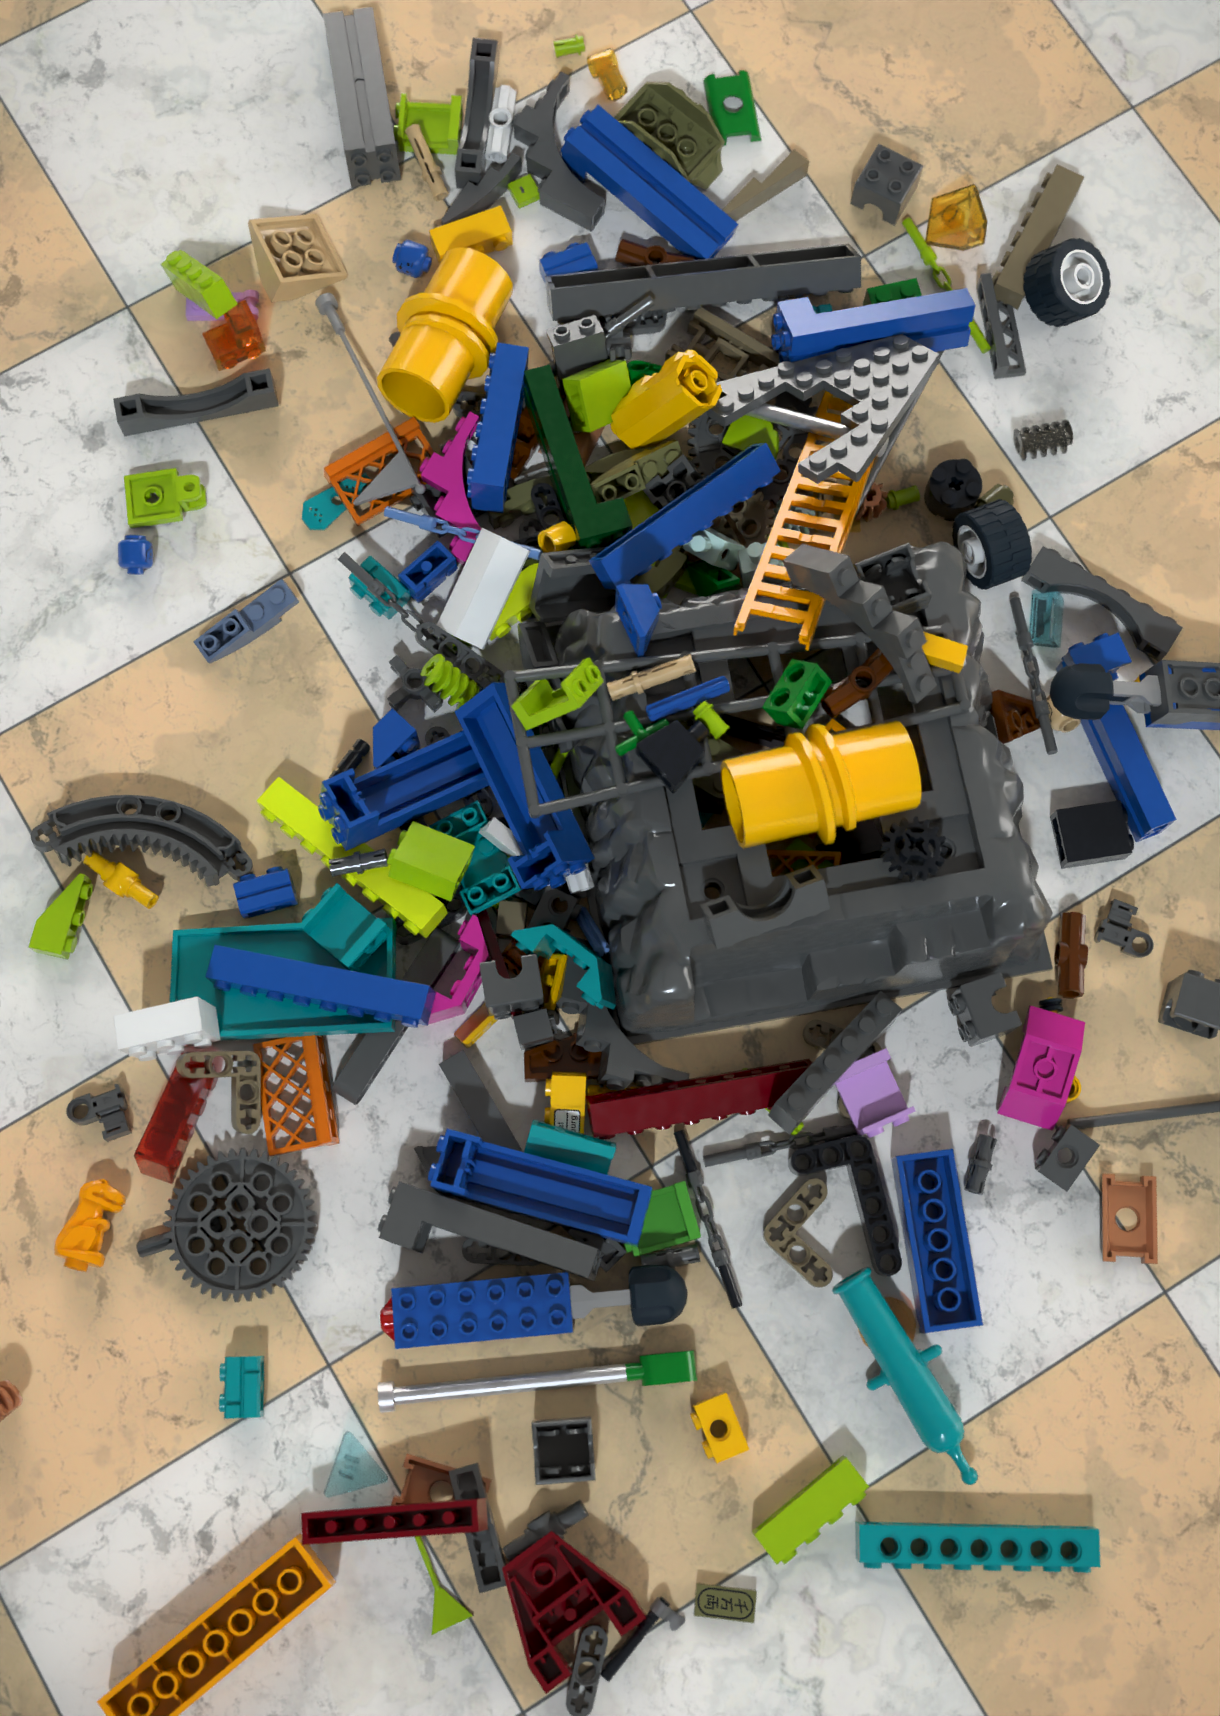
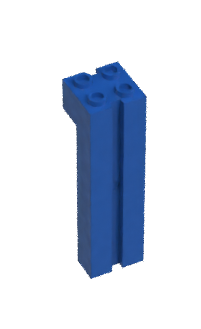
M597 105L592 111L587 110L580 119L581 126L578 125L576 129L572 127L565 134L563 139L565 144L560 152L562 153L561 157L571 173L581 183L586 181L587 174L592 176L683 255L695 256L694 260L714 258L734 236L739 225L600 105Z
M967 288L815 314L808 297L777 302V313L773 314L775 334L771 336V343L773 349L778 351L779 363L784 361L796 362L903 334L935 352L968 346L971 332L969 322L973 321L976 305Z
M1104 633L1095 637L1093 642L1084 645L1083 642L1069 647L1067 654L1061 658L1062 662L1057 666L1056 671H1060L1065 666L1079 663L1101 664L1105 672L1111 674L1114 681L1119 678L1116 673L1119 667L1130 664L1132 660L1119 633L1110 636L1108 633ZM1110 705V709L1101 719H1081V725L1116 801L1121 800L1122 808H1125L1127 811V824L1135 842L1137 843L1162 833L1177 819L1124 706Z
M492 682L458 708L455 714L523 854L508 858L521 889L534 888L537 891L547 886H550L552 889L566 883L565 878L569 875H575L584 871L587 868L586 864L593 860L594 856L571 809L539 816L536 819L530 817L505 683ZM532 729L526 731L527 737L535 736ZM541 747L529 748L539 804L565 798Z
M462 730L355 778V772L351 768L322 781L318 811L324 821L328 820L334 826L331 829V833L337 844L341 843L345 851H348L489 786V783Z
M447 1129L445 1135H440L436 1152L440 1153V1158L437 1164L432 1163L428 1174V1180L431 1181L430 1186L438 1193L638 1247L653 1192L651 1186L487 1143L481 1137Z

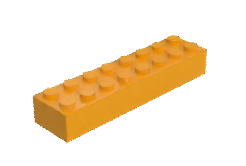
M298 1534L100 1698L97 1703L106 1716L180 1715L336 1583V1580L311 1546L302 1545V1534Z

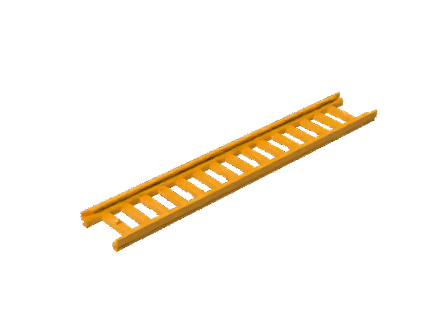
M825 390L815 417L841 423V415L827 413V410L833 409L845 412L853 406L839 398H833V394ZM809 432L736 620L734 636L737 635L738 631H744L750 614L803 624L799 634L800 644H805L806 650H809L826 599L813 592L763 583L764 577L791 582L785 567L769 564L771 558L783 561L794 551V549L776 546L778 541L799 545L806 544L842 554L874 460L858 482H855L839 471L830 476L832 478L853 481L852 486L824 481L817 484L809 478L802 477L803 475L798 472V463L825 447L816 445V440L831 443L836 439ZM797 489L847 498V501L842 503L832 500H819L811 496L796 494ZM791 506L841 515L840 520L789 510ZM785 523L834 532L835 535L833 538L815 534L808 535L800 531L784 529L783 526ZM757 595L810 606L808 611H802L755 600Z

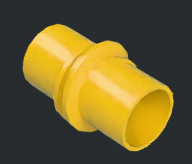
M456 247L448 250L439 263L424 293H418L406 298L397 312V328L400 336L377 376V384L384 398L402 413L424 422L436 423L445 420L467 380L482 377L488 369L490 353L496 352L498 336L494 328L513 294L512 281L508 273L498 262L486 254L470 248Z
M891 721L831 735L824 725L816 723L809 725L804 735L797 732L788 734L783 747L723 760L721 763L722 789L729 820L735 838L743 849L813 832L818 833L824 844H832L835 840L836 827L843 826L846 831L854 830L856 822L915 809L920 805L921 778L916 754L907 730L899 721Z

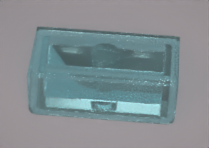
M1059 592L1032 594L1030 633L1033 644L1036 646L1061 647L1064 599Z

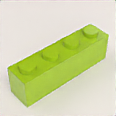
M180 249L170 253L166 260L160 264L175 289L214 318L218 319L237 305L223 278Z
M842 1455L756 1527L752 1533L776 1564L781 1561L783 1564H786L797 1555L798 1552L795 1549L804 1541L807 1545L810 1544L821 1534L819 1529L827 1522L829 1525H832L838 1521L844 1514L841 1511L850 1503L854 1506L864 1499L867 1495L864 1491L869 1486L848 1458Z

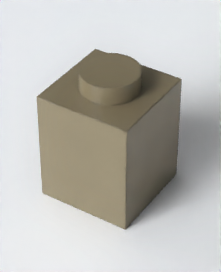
M508 897L506 901L499 902L496 926L497 939L516 940L511 936L513 931L526 929L528 906L527 903H522V899Z

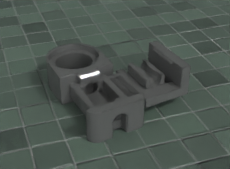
M1113 899L1108 917L1100 922L1094 941L1099 943L1100 940H1104L1122 947L1121 953L1134 958L1148 956L1154 947L1152 938L1133 928L1128 930L1129 927H1132V924L1129 923L1132 914L1136 915L1138 908ZM1136 937L1143 938L1146 941L1147 948L1143 953H1137L1132 947V942Z
M114 1084V1090L95 1097L88 1093L70 1101L66 1109L68 1118L80 1126L99 1120V1123L104 1125L105 1131H102V1135L107 1142L131 1134L132 1131L128 1127L124 1113L128 1108L123 1089L118 1084ZM86 1104L88 1106V1114L82 1119L75 1118V1108L78 1105Z

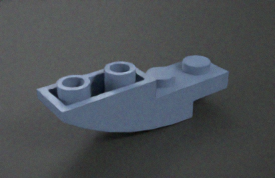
M280 579L242 610H233L193 642L208 663L215 662L246 646L282 621L280 617L298 604L299 600L287 583Z

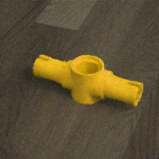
M95 851L92 852V857L89 858L86 855L84 858V864L101 876V879L104 881L103 885L120 897H132L148 909H151L157 903L159 896L141 884V880L138 878L140 875L119 861L118 863L110 862Z

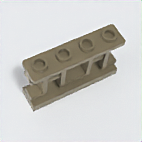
M702 307L695 311L693 320L688 323L687 332L695 337L684 350L673 344L671 350L669 349L665 355L666 361L677 352H685L690 349L696 351L698 355H701L711 364L720 351L738 362L729 376L716 369L718 372L717 382L731 379L733 375L737 377L743 376L744 372L750 374L744 370L748 361L759 366L758 371L777 367L780 364L777 352ZM705 334L716 340L711 349L701 344Z

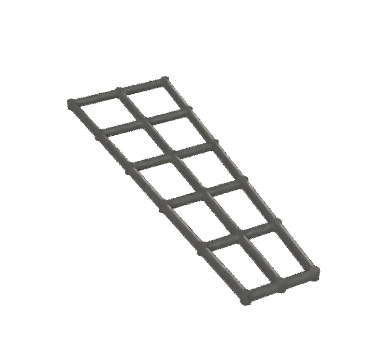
M950 623L922 627L923 632L954 641L953 627ZM857 632L851 635L814 638L808 651L855 646L859 666H861L869 658L867 644L875 643L866 633ZM799 640L786 642L772 641L768 644L694 652L683 651L675 654L610 661L597 660L593 664L599 669L604 680L596 690L603 724L527 737L524 726L511 707L520 697L517 682L567 677L579 664L518 671L507 670L504 673V680L530 817L536 819L539 816L665 786L657 776L626 783L622 758L617 754L615 746L619 744L617 733L631 731L625 720L614 722L605 673L653 668L688 654L691 655L693 663L768 655L774 685H776L783 674L780 654L807 651L806 645L800 644ZM930 666L934 678L951 675L957 699L956 703L884 720L877 688L901 684L897 673H890L867 699L872 723L830 734H840L891 721H899L904 727L960 713L966 714L971 708V702L968 699L962 670L960 673H956L937 666ZM694 673L683 676L686 690L697 686ZM855 680L859 687H869L866 680ZM837 683L830 684V686L828 687V689H830L831 687H833V686L836 685ZM769 695L713 704V710L718 715L762 708ZM700 704L665 718L669 724L676 720L679 722L692 720L694 725L697 721L694 720L696 716L692 712ZM648 716L638 717L643 728H647L660 721L651 722ZM783 726L786 737L790 733L797 732L796 728ZM605 735L615 786L539 804L529 748ZM707 736L700 742L705 749L701 765H698L686 780L711 776L721 772L723 760L775 749L784 745L713 762Z

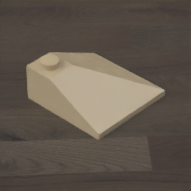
M317 214L250 219L248 221L260 280L271 303L295 300L347 278L348 275Z

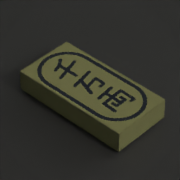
M697 1583L694 1616L754 1623L757 1591Z

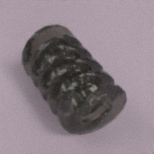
M1062 420L1061 423L1056 421L1052 422L1051 425L1045 423L1040 427L1034 425L1031 428L1014 429L1013 439L1016 452L1022 461H1026L1027 453L1030 454L1032 459H1036L1037 451L1040 452L1042 457H1046L1047 449L1050 450L1052 456L1056 455L1057 447L1060 448L1062 454L1067 453V445H1072L1073 430L1070 422Z

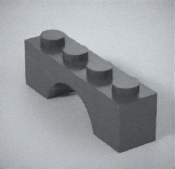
M814 865L786 874L779 892L764 904L743 906L727 895L700 905L707 934L717 950L723 947H730L737 942L751 937H758L767 931L788 926L792 922L803 918L816 916L820 912L830 909L824 878Z

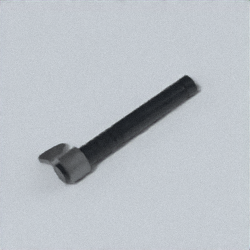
M657 1597L649 1607L651 1610L646 1615V1619L639 1623V1626L628 1637L600 1675L610 1682L659 1618L664 1619L665 1622L670 1621V1628L672 1631H675L686 1621L685 1617L673 1611L669 1607L670 1604L663 1597Z

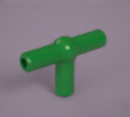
M633 710L625 712L623 718L634 736L615 746L617 754L623 756L635 749L636 744L669 725L668 720L663 718L644 729Z

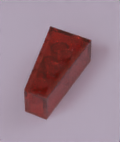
M191 1057L190 1062H185V1068H189L190 1073L192 1068H204V1062H193ZM212 1063V1068L216 1071L215 1065ZM175 1066L134 1153L140 1173L173 1184L188 1144L194 1134L199 1116L205 1110L209 1091H213L218 1077L186 1078L178 1073Z

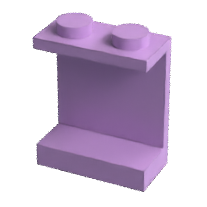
M887 1048L854 1062L835 1083L857 1134L864 1135L867 1133L868 1138L885 1132L882 1126L892 1122L894 1127L909 1121L908 1115L915 1112L914 1106L907 1107L888 1066L887 1061L891 1057Z

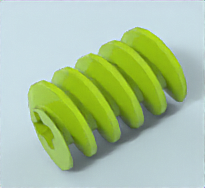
M442 654L434 655L421 670L420 675L422 677L426 676L424 685L427 687L434 682L432 692L437 693L442 689L440 698L446 699L449 697L448 704L453 706L457 703L456 710L479 693V687L476 682L469 680L468 675L461 673L458 667H453L452 662L445 660Z

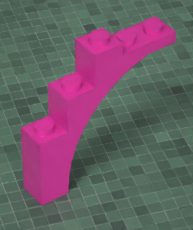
M470 411L466 418L462 416L455 429L458 433L454 440L449 439L442 451L444 457L434 452L431 458H425L419 471L422 472L421 478L423 482L446 494L445 497L441 496L434 507V510L437 511L435 514L436 518L447 521L449 526L460 529L470 527L481 531L469 507L463 479L466 448L476 431L477 422L480 421L479 416ZM465 531V537L477 540L476 533ZM455 535L449 545V549L452 550L450 553L454 555L457 562L465 566L474 544L463 541L458 535Z

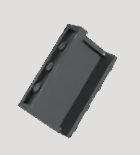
M608 546L541 553L529 608L540 623L564 621L571 612L579 609L603 613L613 608L615 605L616 589H604L589 562L591 558Z

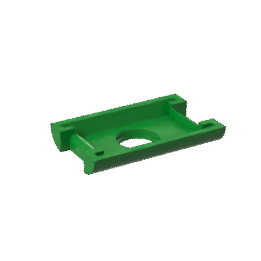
M739 70V75L715 78V74H711L705 77L703 85L708 112L725 141L723 146L726 145L727 137L749 135L750 142L762 141L749 73ZM729 97L739 98L743 103V107L738 112H729L723 106L724 100Z

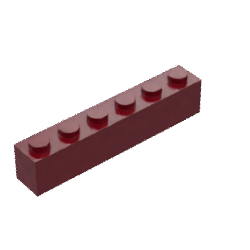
M486 1498L301 1513L302 1545L488 1530Z

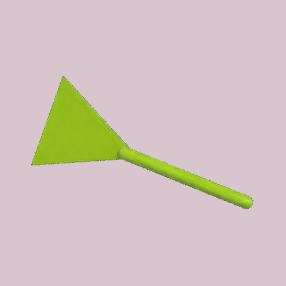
M416 1536L414 1538L435 1588L432 1620L433 1635L473 1615L440 1586L421 1536Z

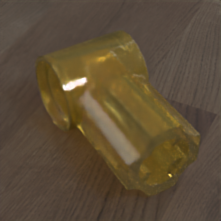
M609 48L587 57L589 71L594 79H598L607 99L613 101L622 99L628 92V87L618 69V61L613 49Z

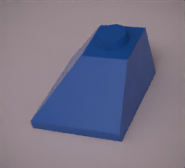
M620 584L616 586L615 609L637 658L643 657L658 623L662 604L657 593H652L648 584Z

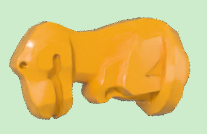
M108 1180L90 1181L80 1188L79 1205L57 1236L54 1255L64 1258L63 1266L86 1272L88 1266L101 1268L104 1265L106 1258L100 1250L103 1244L104 1233L110 1228V1222L103 1219L102 1215L105 1211L119 1213L126 1203L125 1196L119 1190L113 1188Z

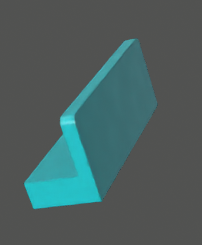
M533 1120L524 1153L608 1175L610 1164L616 1151V1143Z

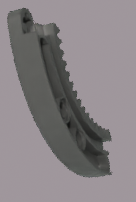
M110 795L71 803L47 813L49 820L36 826L31 832V841L35 849L40 852L54 850L60 862L69 867L72 866V858L79 862L82 861L83 853L90 858L95 849L101 855L103 854L104 847H107L111 853L117 845L121 852L125 850L127 845H130L131 850L134 852L138 846H141L144 853L151 847L154 855L162 850L164 858L171 854L174 862L181 859L182 866L189 865L192 873L197 871L198 878L200 880L204 878L207 887L218 885L220 883L219 879L226 874L239 881L241 876L253 873L251 858L242 849L241 842L224 826L191 807L152 796ZM129 809L137 810L133 814H125V812ZM167 815L176 816L172 820H164V817ZM55 825H56V828H57V830H58V832H59V834H60V836H58V837H57L56 832H54V831H53V828H52V827H54ZM44 834L46 837H49V841L45 843L43 840H40L39 836ZM235 855L236 860L241 865L245 864V871L236 870L235 862L232 859Z

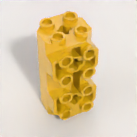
M688 349L685 352H677L664 362L659 373H653L651 376L645 375L632 385L628 395L620 400L611 414L612 422L610 427L612 432L631 449L654 447L716 405L722 392L721 385L717 386L718 372L694 350Z

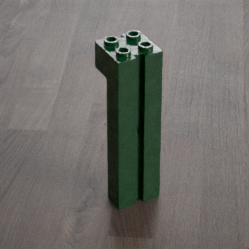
M550 364L525 370L524 401L564 518L575 532L576 544L573 548L576 550L610 546L633 528L624 499L622 497L596 503Z

